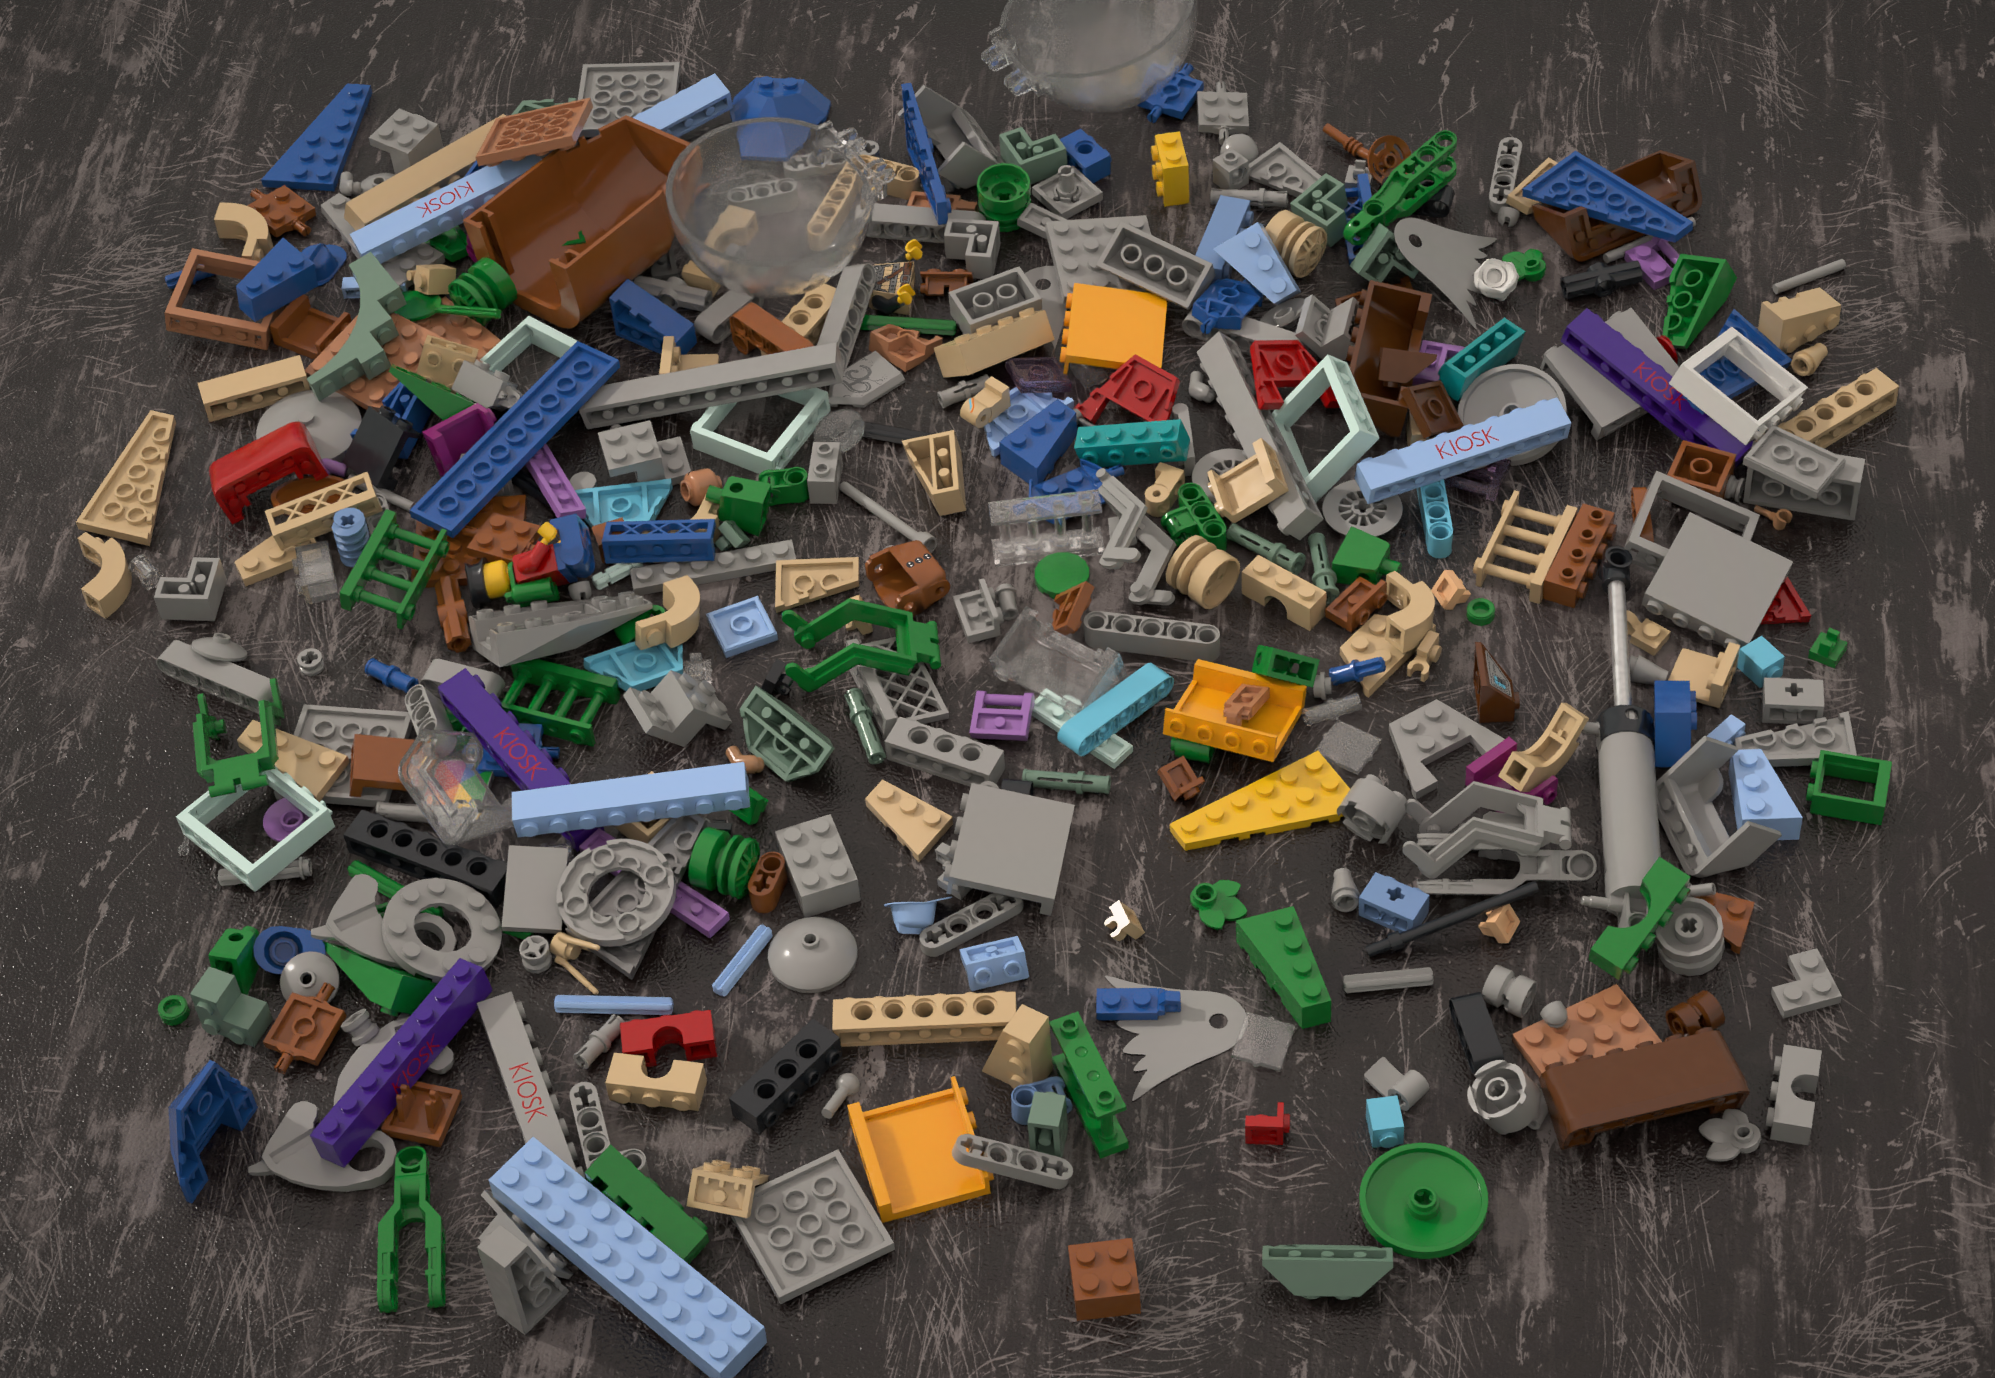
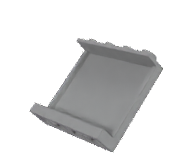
M1632 308L1624 312L1618 311L1605 321L1615 331L1620 332L1631 344L1640 348L1652 361L1661 365L1672 377L1679 369L1678 365ZM1566 345L1553 346L1544 353L1540 369L1543 371L1550 368L1594 424L1591 434L1596 441L1648 413Z
M1690 512L1647 588L1641 605L1645 606L1649 612L1655 615H1663L1671 619L1679 627H1688L1696 631L1706 640H1714L1723 644L1725 648H1727L1729 642L1738 644L1742 648L1753 639L1778 590L1786 580L1793 561Z
M971 783L969 794L963 793L960 810L965 811L964 816H958L954 833L959 834L958 841L952 840L949 857L954 858L953 863H947L945 867L943 881L948 882L946 893L951 894L953 884L1030 900L1042 903L1039 914L1051 916L1075 805Z

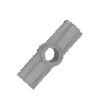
M639 275L634 280L636 285L674 311L678 307L703 312L711 305L713 298L712 291L687 286L685 281L678 277H669L667 281Z

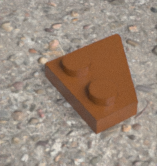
M1084 581L1056 595L1054 602L1060 606L1059 610L1055 609L1053 611L1052 634L1062 638L1070 633L1074 634L1079 629L1082 623L1080 620L1081 616L1092 601L1090 596L1094 590L1093 585Z
M1717 892L1715 895L1694 897L1703 899L1716 908L1722 918L1724 940L1731 944L1733 952L1740 954L1755 902Z

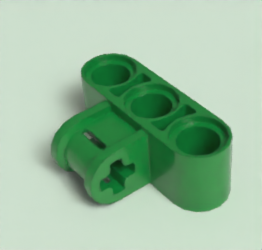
M1196 483L1181 485L1178 490L1179 508L1169 511L1162 517L1160 522L1162 528L1169 532L1170 538L1176 543V546H1180L1188 538L1198 535L1213 543L1217 549L1225 551L1227 547L1226 525L1204 490Z

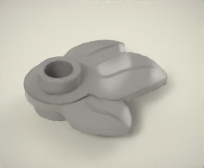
M1726 1109L1723 1113V1119H1709L1699 1127L1700 1133L1706 1139L1713 1142L1706 1155V1158L1711 1161H1729L1734 1159L1740 1152L1751 1153L1758 1148L1761 1141L1759 1128L1749 1123L1747 1115L1737 1109Z

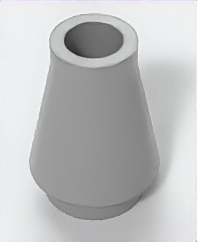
M1631 655L1629 659L1631 682L1654 685V680H1666L1669 671L1662 669L1641 655L1638 657Z
M1340 868L1334 872L1331 902L1337 910L1349 912L1358 906L1360 893L1354 883L1351 871L1347 868Z

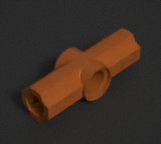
M450 576L441 577L434 584L438 600L436 607L441 628L444 629L448 650H453L456 653L466 651L468 646L472 645L467 626L469 620L464 599L461 598L462 595L457 579H453Z

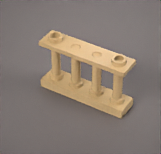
M1514 490L1510 500H1505L1503 503L1500 521L1482 558L1477 557L1473 573L1476 574V586L1481 587L1488 574L1526 585V588L1530 589L1529 601L1540 604L1543 598L1544 579L1577 516L1578 508L1567 505L1563 515L1558 514L1557 517L1519 506V491ZM1515 517L1554 527L1555 532L1547 536L1511 526ZM1509 536L1545 546L1546 551L1544 554L1536 555L1504 546L1502 543L1505 537ZM1496 555L1534 565L1537 570L1529 575L1494 565L1493 562Z

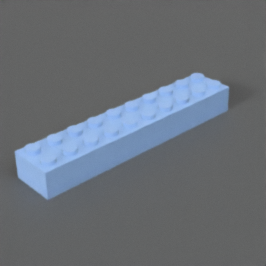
M532 1137L489 1179L494 1198L710 1378H734L767 1343L765 1327L535 1137Z

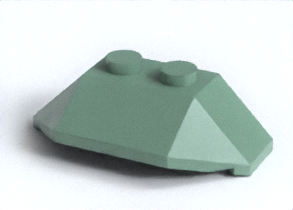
M758 686L754 687L740 708L748 751L756 757H761L765 765L786 782L819 772L835 749L830 739L792 708Z
M1292 1244L1275 1247L1267 1245L1263 1246L1262 1266L1294 1296H1302L1306 1299L1334 1296L1337 1299L1347 1300L1352 1297L1362 1296L1393 1268V1249L1360 1245Z

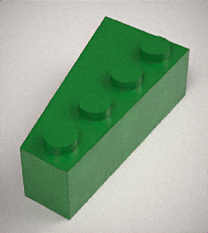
M1294 906L1236 920L1237 944L1241 949H1245L1250 956L1252 964L1255 968L1260 969L1266 977L1267 984L1271 989H1275L1281 997V1002L1301 1029L1331 1022V998Z
M611 1144L585 1171L586 1179L589 1183L688 1264L709 1243L706 1232L707 1226L695 1216L690 1218L683 1211L684 1207L675 1198L665 1195L655 1181L640 1172L629 1159L624 1157Z

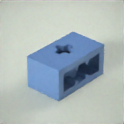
M1375 872L1359 897V916L1394 931H1399V933L1421 925L1429 913V894L1424 893L1419 888H1412L1390 876H1384Z

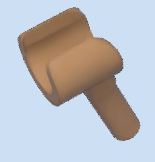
M1758 505L1754 508V512L1772 520L1776 530L1784 529L1786 523L1791 522L1792 513L1787 509H1780L1775 513Z

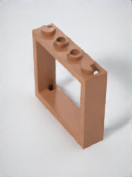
M192 248L164 312L166 330L267 350L272 339L269 325L281 314L284 306L265 316L261 324L181 308L197 271L243 279L260 262Z

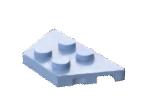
M1020 384L1010 390L1011 406L992 422L984 426L993 457L1000 454L999 442L1057 399L1052 397V392L1037 390L1025 384ZM1067 397L1065 401L1058 399L1069 408H1074V400Z

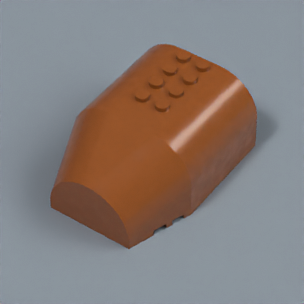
M625 115L598 128L600 134L587 141L584 136L578 138L579 145L569 150L560 151L555 149L463 220L477 260L479 261L482 257L490 258L507 272L517 290V299L513 302L515 305L559 327L567 329L575 327L608 301L609 297L627 279L633 281L670 250L700 172V158L696 145ZM582 230L586 243L562 246L567 241L580 239L578 232Z

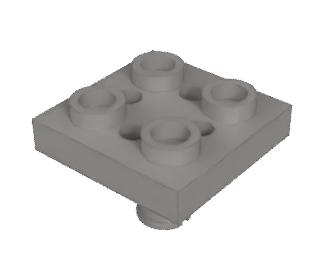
M1070 165L1061 166L1057 174L1032 187V194L1052 213L1065 219L1103 200V192L1077 168Z

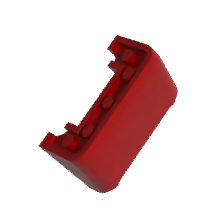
M301 422L288 423L216 460L209 467L214 497L232 525L245 519L242 509L244 505L246 507L251 505L248 498L249 494L292 472H295L299 480L304 478L303 474L312 475L316 481L329 476L310 432Z

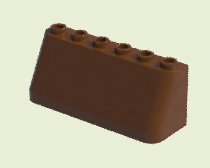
M1659 150L1611 171L1684 217L1697 212L1702 205V193L1694 160ZM1542 202L1532 205L1536 222L1569 257L1577 261H1586L1645 235L1638 231L1588 217L1587 208L1582 206L1569 211Z
M1370 280L1368 289H1362L1358 305L1363 306V309H1357L1354 323L1359 324V327H1353L1350 342L1355 343V345H1349L1346 361L1350 362L1348 366L1375 428L1388 436L1400 438L1408 410L1401 391L1406 387L1412 386L1413 378L1407 383H1399V388L1383 386V380H1377L1380 347L1419 352L1432 294Z
M1706 1027L1697 1030L1694 1033L1695 1035L1683 1037L1682 1034H1676L1667 1037L1665 1042L1653 1044V1041H1646L1637 1044L1635 1049L1624 1051L1623 1048H1616L1607 1051L1605 1056L1594 1058L1593 1055H1585L1577 1058L1574 1063L1564 1065L1563 1062H1555L1545 1067L1546 1071L1539 1078V1082L1560 1149L1563 1150L1591 1143L1595 1134L1706 1107L1709 1108L1711 1115L1724 1112L1726 1109L1741 1108L1750 1091L1746 1079L1721 1032L1718 1030L1713 1031L1712 1027Z

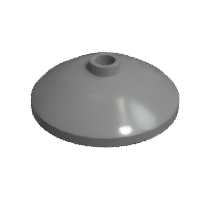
M807 917L789 923L774 936L768 949L769 967L775 979L783 986L802 993L823 992L838 986L852 973L858 957L857 944L852 933L843 924L825 917Z

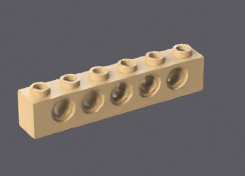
M1875 368L1867 374H1862L1849 385L1842 386L1829 397L1822 398L1809 409L1802 410L1797 416L1779 424L1777 427L1819 447L1826 448L1894 407L1897 402L1899 385Z
M968 992L965 994L949 995L940 993L926 996L906 995L903 997L876 996L874 998L855 999L848 997L833 1000L832 1030L834 1034L840 1037L841 1047L998 1040L1003 1029L1017 1011L1016 992Z

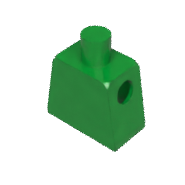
M731 476L727 479L723 489L710 485L705 500L719 505L718 518L720 521L733 520L741 530L759 537L768 516L771 484Z
M1352 526L1332 561V570L1337 576L1336 583L1351 585L1360 576L1376 585L1383 575L1386 576L1394 571L1400 574L1402 567L1401 562L1390 560V544Z
M1258 645L1252 672L1313 687L1320 660L1273 647ZM1294 663L1299 664V670L1297 674L1292 673V666Z
M245 926L242 930L226 929L208 955L212 968L235 975L240 991L245 995H248L259 969V965L254 957V944L259 936V932L251 926Z

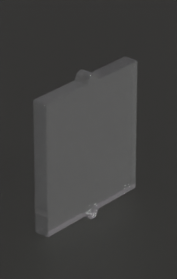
M1337 720L1329 732L1323 734V740L1314 752L1319 751L1328 762L1358 775L1366 763L1373 760V754L1380 746L1382 739Z
M1247 1012L1231 1058L1252 1063L1254 1067L1262 1066L1281 1071L1296 1025L1274 1020L1273 1016L1267 1018Z

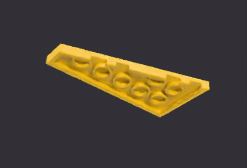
M1316 751L1170 823V832L1183 849L1187 851L1217 845L1222 840L1238 837L1239 840L1248 839L1250 834L1265 832V835L1310 827L1312 822L1327 819L1329 823L1340 821V817H1343V814L1341 813L1338 816L1337 808L1350 788L1322 754Z

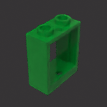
M1820 750L1819 761H1812L1810 778L1815 779V784H1808L1806 801H1812L1810 813L1882 825L1892 762ZM1824 775L1875 783L1873 801L1821 793Z

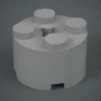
M1368 774L1366 778L1356 780L1337 808L1338 816L1341 813L1345 817L1343 824L1359 837L1370 842L1374 837L1380 839L1379 844L1387 842L1406 814L1405 804L1407 799L1401 793L1391 791L1382 785L1383 783L1378 777Z
M1495 1060L1485 1064L1475 1073L1476 1079L1472 1087L1469 1085L1467 1092L1469 1104L1499 1134L1504 1135L1519 1131L1539 1118L1541 1114L1540 1091L1532 1079L1519 1066L1507 1063L1505 1060Z

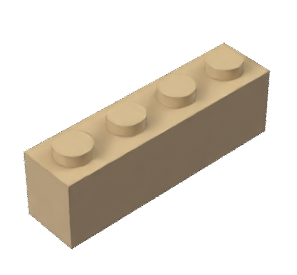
M300 355L198 383L209 422L270 406L286 396L310 390Z

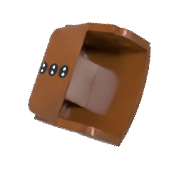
M919 540L885 548L869 556V560L865 563L866 577L869 581H872L876 593L885 606L912 612L913 617L943 598L950 590L951 585L946 579L945 570ZM881 564L878 569L874 570L877 565Z

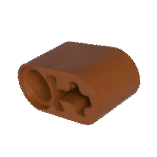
M767 852L759 858L748 883L751 906L758 913H769L776 908L788 881L785 859L778 852Z

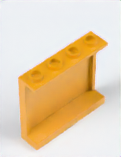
M1074 283L1073 293H1067L1065 307L1070 309V311H1065L1063 326L1068 327V329H1063L1061 344L1066 345V347H1061L1059 363H1064L1063 374H1067L1069 363L1118 369L1135 354L1159 368L1162 367L1167 309L1166 299L1153 293Z
M1198 659L1194 664L1193 680L1174 710L1165 709L1163 734L1274 762L1304 711L1307 686ZM1241 684L1269 687L1270 698L1250 720H1242L1241 726L1226 723L1227 717H1223L1224 703Z
M955 1076L951 1077V1089L862 1112L859 1102L847 1105L852 1131L882 1223L991 1194L989 1181L994 1180L993 1173L961 1165L952 1156L951 1151L957 1138L963 1134L975 1135L973 1130L977 1129L973 1112H967L965 1105H969L965 1087L959 1088Z

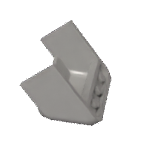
M925 85L915 93L923 124L927 128L928 138L932 139V143L936 145L945 158V162L937 169L938 174L948 179L955 188L968 189L976 186L978 176L984 169L991 165L1005 163L976 120L966 110ZM902 108L897 114L900 118L904 119Z
M1707 736L1700 739L1656 781L1658 818L1685 873L1697 878L1749 866L1782 836L1778 830L1747 821L1729 837L1712 801L1721 793L1723 788V777L1719 768L1738 749L1734 745Z

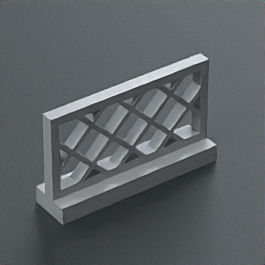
M896 637L861 644L896 652L892 649L897 647ZM857 638L846 641V647L852 643L860 644ZM923 662L915 664L914 667L917 668V672L915 674L910 673L909 676L885 671L892 674L889 680L877 676L879 669L856 665L849 670L857 687L862 690L865 703L872 710V717L883 739L887 738L897 722L898 716L896 713L899 709L912 714L911 717L906 719L916 720L921 724L949 718V711ZM898 676L910 681V683L905 687L894 681ZM916 683L927 687L928 690L923 694L912 688ZM891 689L902 695L897 700L887 696L888 690ZM909 696L919 700L920 703L915 707L904 701ZM927 703L937 707L938 711L928 712L922 708Z

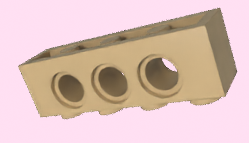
M818 281L805 293L801 301L792 307L790 313L781 322L805 337L815 346L819 341L836 288ZM760 350V351H761V356H763V355H768V354H766L765 352H763L762 350Z

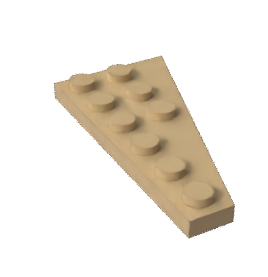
M150 410L77 519L78 529L150 546L176 426L174 415Z

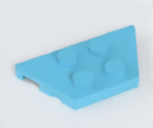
M671 479L578 489L575 492L586 508V518L583 519L592 529V526L623 517L624 521H655L673 486Z
M634 641L584 658L583 666L592 673L616 678L618 686L625 691L630 687L643 691L657 686L670 670L683 674V644L670 648L666 643L640 650Z

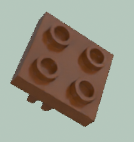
M416 1081L411 1089L408 1085L401 1084V1095H396L397 1105L386 1117L381 1128L382 1132L389 1137L441 1147L461 1102V1090Z

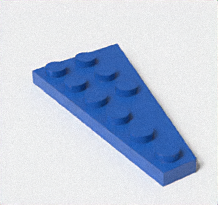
M346 84L261 179L263 187L280 188L285 185L289 189L335 191L372 95L371 85Z
M1577 151L1571 153L1523 188L1522 197L1569 211L1582 206L1587 208L1588 217L1674 243L1693 230V222Z
M1733 309L1718 336L1733 327L1784 369L1788 368L1792 359ZM1724 355L1699 373L1730 399L1759 384ZM1683 395V398L1690 403L1693 409L1699 411L1702 415L1705 413Z

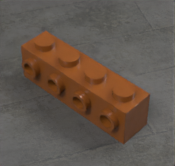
M1582 504L1544 579L1543 599L1575 608L1579 598H1585L1588 590L1587 582L1589 579H1594L1598 569L1597 562L1599 559H1603L1608 548V540L1613 541L1617 525L1614 524V512Z

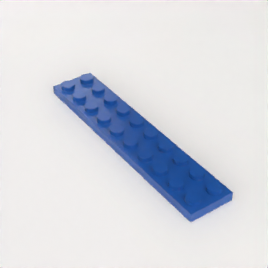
M577 341L409 510L411 518L437 531L445 529L447 530V535L454 538L620 368L619 360Z

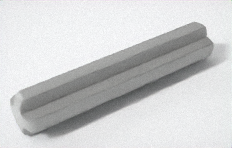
M1430 967L1353 974L1343 977V987L1346 993L1427 986L1433 984L1434 976Z

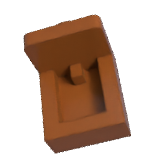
M1184 756L1161 767L1157 771L1174 801L1182 797L1185 800L1193 798L1201 792L1199 788L1205 782L1202 776L1196 777Z

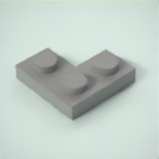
M1817 948L1788 956L1787 963L1796 981L1772 987L1771 996L1782 1018L1839 1004L1842 998Z

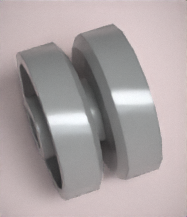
M1687 897L1681 905L1676 902L1671 909L1674 914L1664 928L1659 925L1655 931L1659 958L1665 967L1676 974L1685 976L1702 975L1715 968L1723 956L1725 945L1721 915L1713 905L1703 899Z

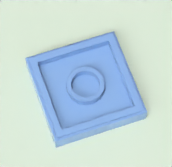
M758 596L706 614L707 621L726 658L778 640L777 632Z

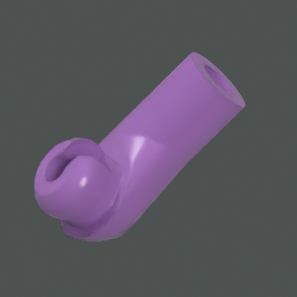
M329 458L322 459L328 475L346 476L348 466L344 463Z

